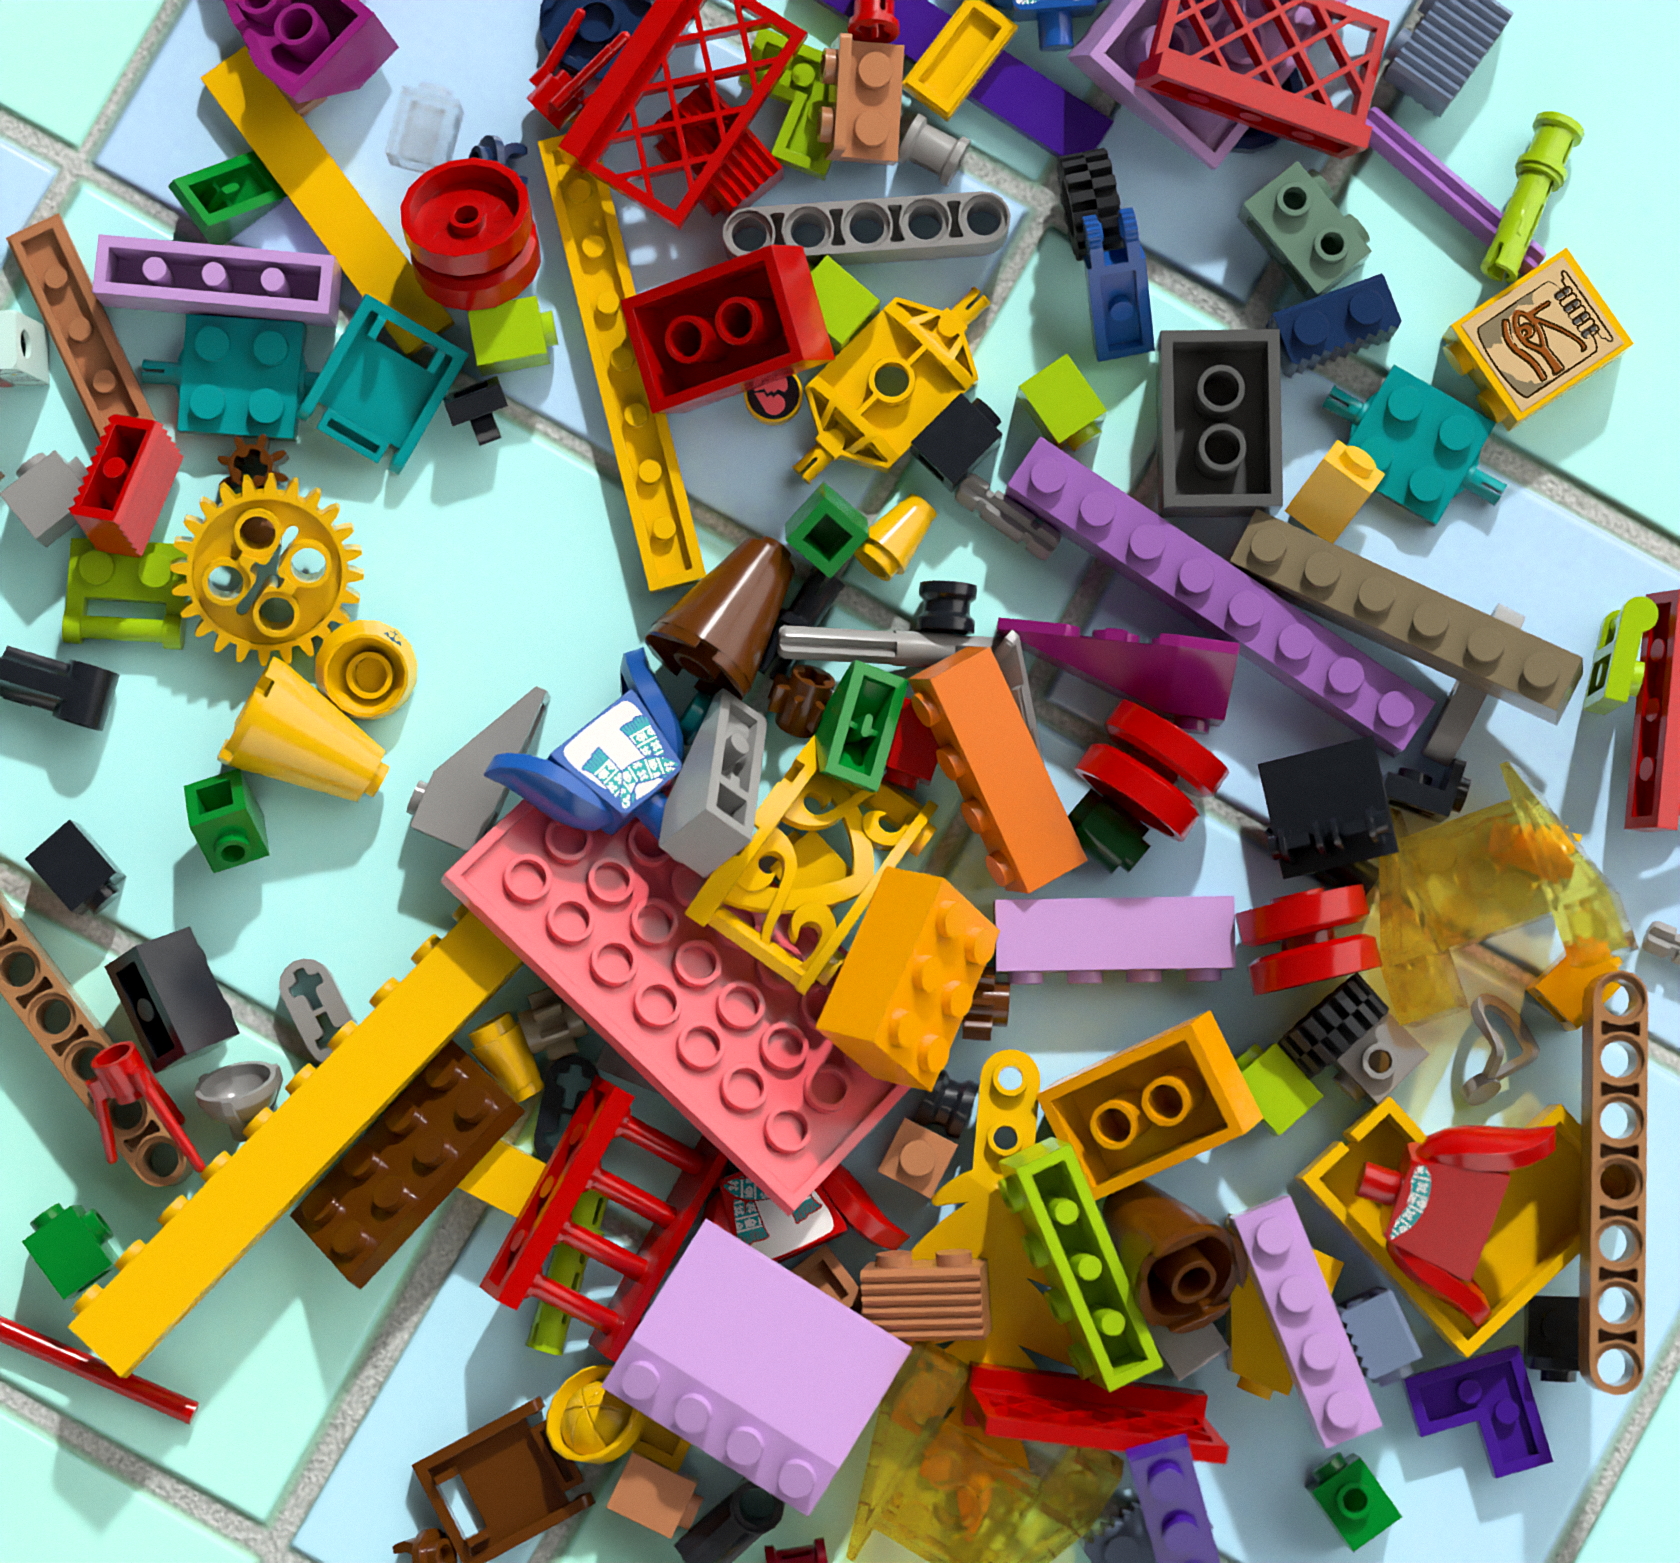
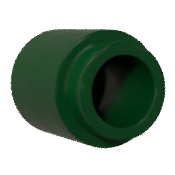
M1091 788L1068 815L1083 851L1111 875L1119 866L1129 873L1151 847L1142 839L1149 831V828L1107 793L1101 797Z

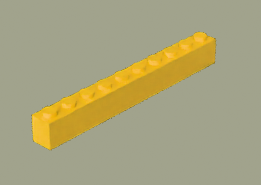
M463 903L452 915L458 923L441 940L434 933L412 955L410 960L416 964V967L401 982L394 976L391 977L371 997L369 1003L375 1009L359 1025L353 1020L348 1021L331 1038L327 1047L333 1052L317 1069L308 1063L291 1079L285 1087V1090L291 1096L275 1112L266 1107L253 1118L242 1132L248 1140L232 1157L226 1151H223L205 1168L200 1178L206 1184L190 1200L184 1195H180L165 1209L157 1219V1222L163 1228L146 1245L142 1240L138 1239L118 1258L114 1266L120 1273L104 1289L97 1283L94 1284L72 1306L71 1311L77 1317L68 1327L120 1377L127 1378L525 964Z

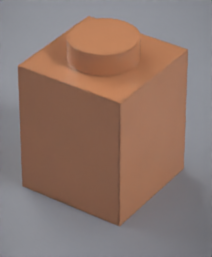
M904 1117L877 1171L931 1199L958 1145Z
M633 1450L606 1508L671 1539L677 1526L689 1531L704 1497L694 1493L699 1481L698 1478L680 1469L677 1472Z

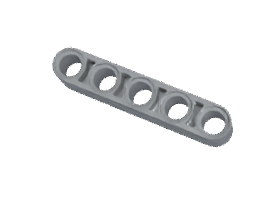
M986 191L746 207L735 211L728 217L723 228V242L728 260L749 253L737 248L733 242L736 234L742 229L755 228L761 231L766 237V241L761 248L768 245L800 246L792 239L793 232L800 225L813 224L819 227L825 235L822 242L817 246L811 248L803 247L807 262H811L815 266L826 255L840 266L975 257L993 254L1003 246L1008 236L1011 214L1008 205L1002 197L993 192ZM987 212L997 219L999 228L993 234L986 236L978 235L969 228L967 221L975 213ZM929 216L939 223L941 231L934 238L928 240L919 239L911 233L909 224L917 217ZM871 220L881 227L883 234L877 241L865 244L855 240L850 230L859 221Z

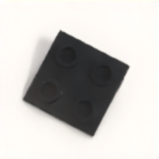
M1373 736L1258 764L1273 836L1268 837L1269 850L1274 861L1279 860L1283 880L1400 852Z

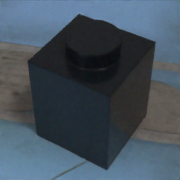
M960 393L911 441L910 453L952 493L965 477L972 473L1001 444L1003 433L997 429L1001 424V420L980 398H976L971 403Z
M71 819L25 858L28 864L72 913L79 915L85 914L88 910L95 915L110 905L121 893L116 885L126 877L123 871L80 823Z

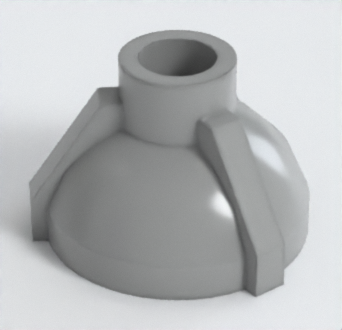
M244 1061L221 1067L209 1074H203L198 1078L199 1082L195 1086L194 1093L199 1107L211 1119L229 1124L234 1141L246 1142L248 1138L242 1133L243 1130L264 1108L268 1107L273 1111L284 1079L281 1068L277 1063Z

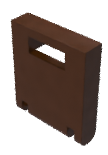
M541 1396L534 1398L411 1465L462 1563H486L596 1503L591 1492L580 1494L573 1501H569L565 1492L585 1481L574 1460L565 1459L552 1448L546 1434V1420L533 1427L530 1426L526 1417L535 1415L546 1407ZM458 1474L462 1478L486 1525L485 1528L466 1537L440 1487V1484Z

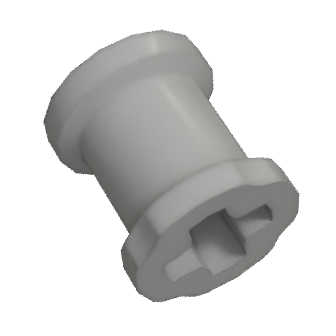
M919 113L900 145L898 162L904 164L909 160L939 176V183L948 187L963 162L971 140L965 136L958 140L927 124V117Z

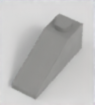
M535 686L434 770L429 783L420 780L412 793L406 813L414 816L410 827L464 852H468L495 826L510 792V789L484 777L483 774L493 756L497 754L527 753L551 698L548 691Z
M724 688L715 694L665 803L659 839L660 848L666 851L674 860L685 864L704 878L752 842L768 721Z

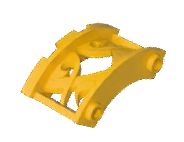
M814 734L795 758L781 782L778 781L757 809L754 827L758 830L753 835L752 842L712 872L684 914L702 927L709 924L795 985L794 989L804 996L815 980L826 986L838 970L846 956L837 951V949L870 904L886 866L895 868L907 851L918 857L938 829L928 821L939 806L930 799L925 806H922L893 784L882 779L878 792L871 793L820 773ZM804 799H816L820 804V810L826 808L830 801L835 808L824 814L815 815L806 809ZM864 805L871 811L862 816L858 807ZM842 820L851 848L852 875L825 885L791 889L796 877L797 859L791 842L777 828L779 824L783 822L796 829L818 831L830 828ZM885 820L899 831L894 833L886 832L880 827L878 821ZM873 848L891 851L874 875ZM771 856L781 862L782 875L778 888L769 887L776 871L770 874L762 872L758 865L760 859ZM858 897L841 923L836 927L834 915L829 907ZM726 904L750 912L766 913L761 931H757L722 905ZM780 914H793L788 925V935L793 945L798 939L799 930L804 927H811L818 933L817 946L803 963L770 940L773 928Z

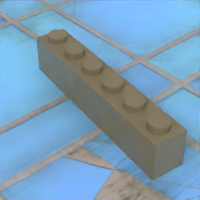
M1258 509L1255 510L1230 559V564L1285 601L1556 726L1583 675V657Z

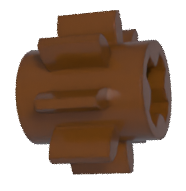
M265 434L259 436L256 445H246L239 436L234 437L237 449L232 453L231 457L218 456L217 459L223 467L229 470L230 474L219 485L225 482L232 490L240 487L242 492L244 476L242 470L244 466L254 467L258 459L267 469V473L265 476H254L252 481L256 489H264L268 473H274L277 487L278 485L287 486L291 481L285 474L280 473L279 466L285 464L290 459L285 450H279L270 455L268 453L270 439Z
M806 664L795 666L791 677L777 673L768 695L771 701L767 708L768 711L777 713L775 716L776 725L792 736L812 738L817 731L825 706L835 691L833 690L835 679L823 669Z
M985 966L973 994L970 1010L961 1022L963 1030L962 1039L991 1041L992 1026L1007 1027L1010 983L995 982V967Z

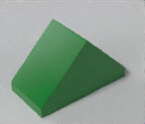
M254 151L173 179L168 185V188L209 244L225 245L280 205L287 197Z
M859 660L851 662L825 706L817 731L814 733L820 773L871 793L878 792L909 680Z

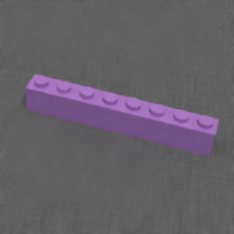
M1040 436L1008 482L1005 495L1037 516L1036 518L1047 523L1061 535L1217 640L1240 643L1239 654L1363 738L1373 736L1376 747L1394 758L1404 751L1436 703L1402 678Z

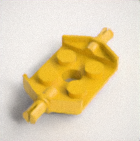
M973 286L951 310L947 307L944 311L895 297L835 356V360L829 362L804 387L818 436L815 438L816 444L792 466V469L800 476L816 461L802 475L803 481L810 485L832 461L836 462L838 459L888 474L892 470V465L910 448L911 441L960 393L964 395L971 387L974 388L978 384L979 377L965 332L968 330L967 326L987 306L991 305L990 301L983 294L967 310L980 297L981 291ZM897 367L906 373L909 385L905 392L899 396L889 397L877 390L874 379L883 368Z

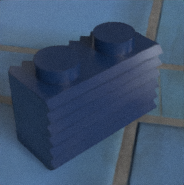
M1380 273L1272 313L1266 329L1280 330V367L1283 375L1292 378L1295 371L1303 374L1306 367L1313 370L1317 363L1324 366L1327 360L1335 362L1338 356L1346 358L1349 352L1357 354L1360 348L1368 350L1371 344L1379 346L1382 340L1390 342L1402 320L1384 275Z

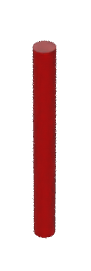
M0 1315V1342L190 1425L200 1404L199 1402L133 1373L127 1378H122L103 1360Z

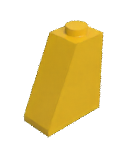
M1226 1217L1225 1222L1223 1224L1224 1228L1233 1233L1229 1221ZM1312 1248L1331 1295L1345 1262ZM1248 1271V1277L1243 1289L1237 1283L1233 1292L1227 1298L1232 1305L1226 1312V1343L1229 1346V1349L1226 1350L1227 1369L1241 1375L1236 1387L1269 1401L1274 1390L1289 1396L1294 1383Z

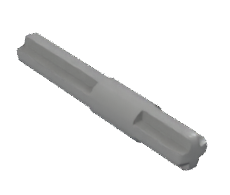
M784 625L780 627L778 632L777 651L778 655L784 659L836 662L859 660L864 663L928 668L966 647H990L994 653L1003 641V638L954 635L951 633L898 630L876 631Z

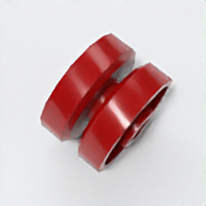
M480 158L452 160L426 171L408 188L400 206L401 226L406 244L410 249L415 278L427 297L444 307L465 311L488 309L516 298L534 281L541 264L540 242L536 225L532 218V207L527 187L515 171L492 160Z
M1125 699L1120 700L1105 722L1104 727L1110 739L1127 754L1107 744H1090L1074 770L1092 788L1103 796L1107 793L1139 821L1171 839L1182 842L1198 821L1200 815L1194 803L1179 789L1196 797H1214L1230 772L1227 766L1213 753L1173 723L1136 703Z
M1363 884L1328 891L1321 887L1271 899V904L1235 914L1241 944L1252 948L1279 942L1282 951L1256 958L1247 966L1254 996L1321 982L1382 966L1375 936L1362 933L1337 939L1335 932L1337 928L1362 922L1370 914Z

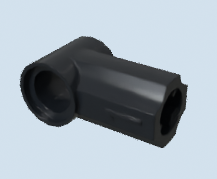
M7 645L5 652L0 657V697L29 707L33 706L53 712L52 717L103 732L120 678L119 674L70 659L69 663L61 662Z
M743 1477L734 1490L674 1543V1547L685 1563H732L763 1534L771 1531L778 1525L782 1519L786 1503L771 1494L775 1503V1509L772 1513L764 1517L750 1515L742 1505V1496L751 1489H764Z

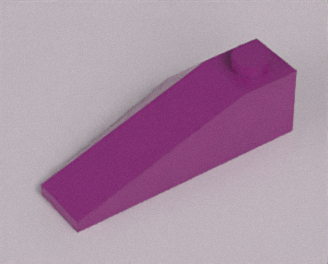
M223 0L228 9L227 12L234 26L240 32L256 68L297 104L360 89L399 48L376 14L359 0Z
M998 617L995 637L1004 639L1013 630L1020 637L1023 651L1122 700L1125 699L1136 703L1164 719L1174 720V725L1186 733L1209 734L1210 726L1219 727L1225 721L1240 643L1160 633L1159 638H1152L1151 644L1139 643L1140 636L1128 633L1125 629L1093 630L1092 637L1080 635L1081 628L1070 624Z

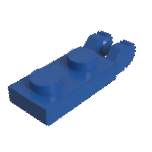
M1133 207L1120 209L1118 212V229L1124 248L1103 252L1102 246L1104 240L1102 226L1096 215L1082 217L1084 242L1087 255L1083 256L1093 349L1097 362L1155 351L1146 257L1140 245L1136 215Z

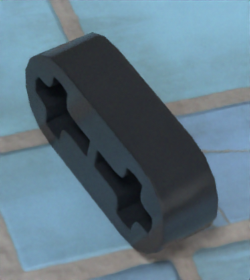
M566 1056L558 1059L548 1072L534 1133V1147L537 1155L545 1163H548L554 1152V1146L545 1143L546 1133L557 1132L562 1113L572 1115V1119L587 1092L585 1090L578 1091L574 1108H564L567 1092L565 1087L557 1085L559 1074H569L572 1070V1065L582 1066V1077L590 1079L591 1083L596 1075L600 1076L595 1065L590 1060L581 1056Z

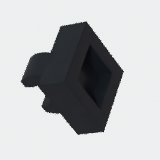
M497 376L445 395L443 402L452 426L470 420L479 446L501 438L492 412L507 407L508 404Z

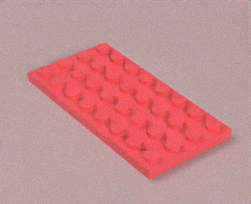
M674 785L664 793L667 797H669ZM523 799L443 875L440 882L789 1217L911 1088L872 1077L815 1028L844 961L826 986L815 980L803 996L794 989L795 985L709 924L702 927L684 914L712 873L704 878L685 864L674 860L666 851L659 847V841L637 817L616 834L610 835L602 829L589 831L575 829L559 823ZM772 880L769 887L778 888L779 885ZM726 904L722 905L759 932L761 931L766 913L750 912ZM780 914L773 928L770 940L803 963L815 950L818 943V933L811 927H804L799 930L798 939L793 945L788 935V925L793 914ZM841 945L837 949L841 954L847 956L848 951Z

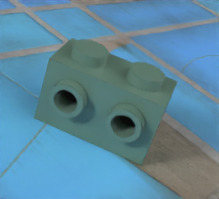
M1297 160L1244 202L1237 217L1307 301L1326 294L1365 264L1372 250L1367 245L1370 242L1369 234L1359 220L1352 214H1347L1344 217L1330 200L1333 197V192L1326 180L1315 169H1310L1307 172Z

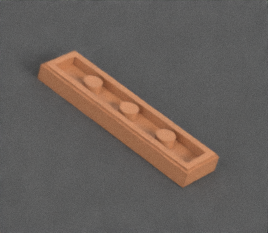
M59 213L6 237L98 439L106 434L103 428L110 424L108 417L113 414L156 421L106 310L92 293L93 282L62 216Z

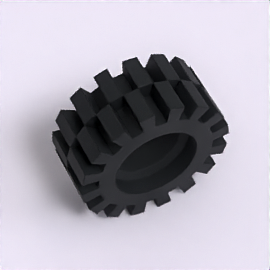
M1100 148L1057 157L1061 203L1064 208V219L1068 227L1069 240L1072 244V251L1076 260L1082 261L1083 256L1087 255L1082 217L1096 215L1101 223L1104 236L1102 242L1103 252L1124 248L1117 222L1121 205L1120 197L1117 194L1115 174L1113 175L1112 163L1108 157L1107 150Z
M1357 972L1340 984L1332 993L1328 994L1317 1006L1313 1007L1307 1015L1283 1035L1277 1044L1308 1079H1312L1332 1064L1342 1053H1345L1357 1040L1362 1038L1369 1029L1380 1021L1379 1019L1390 1008Z

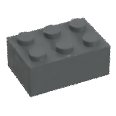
M1161 330L1155 343L1158 515L1162 518L1252 517L1255 510L1258 509L1271 516H1276L1283 506L1280 330Z

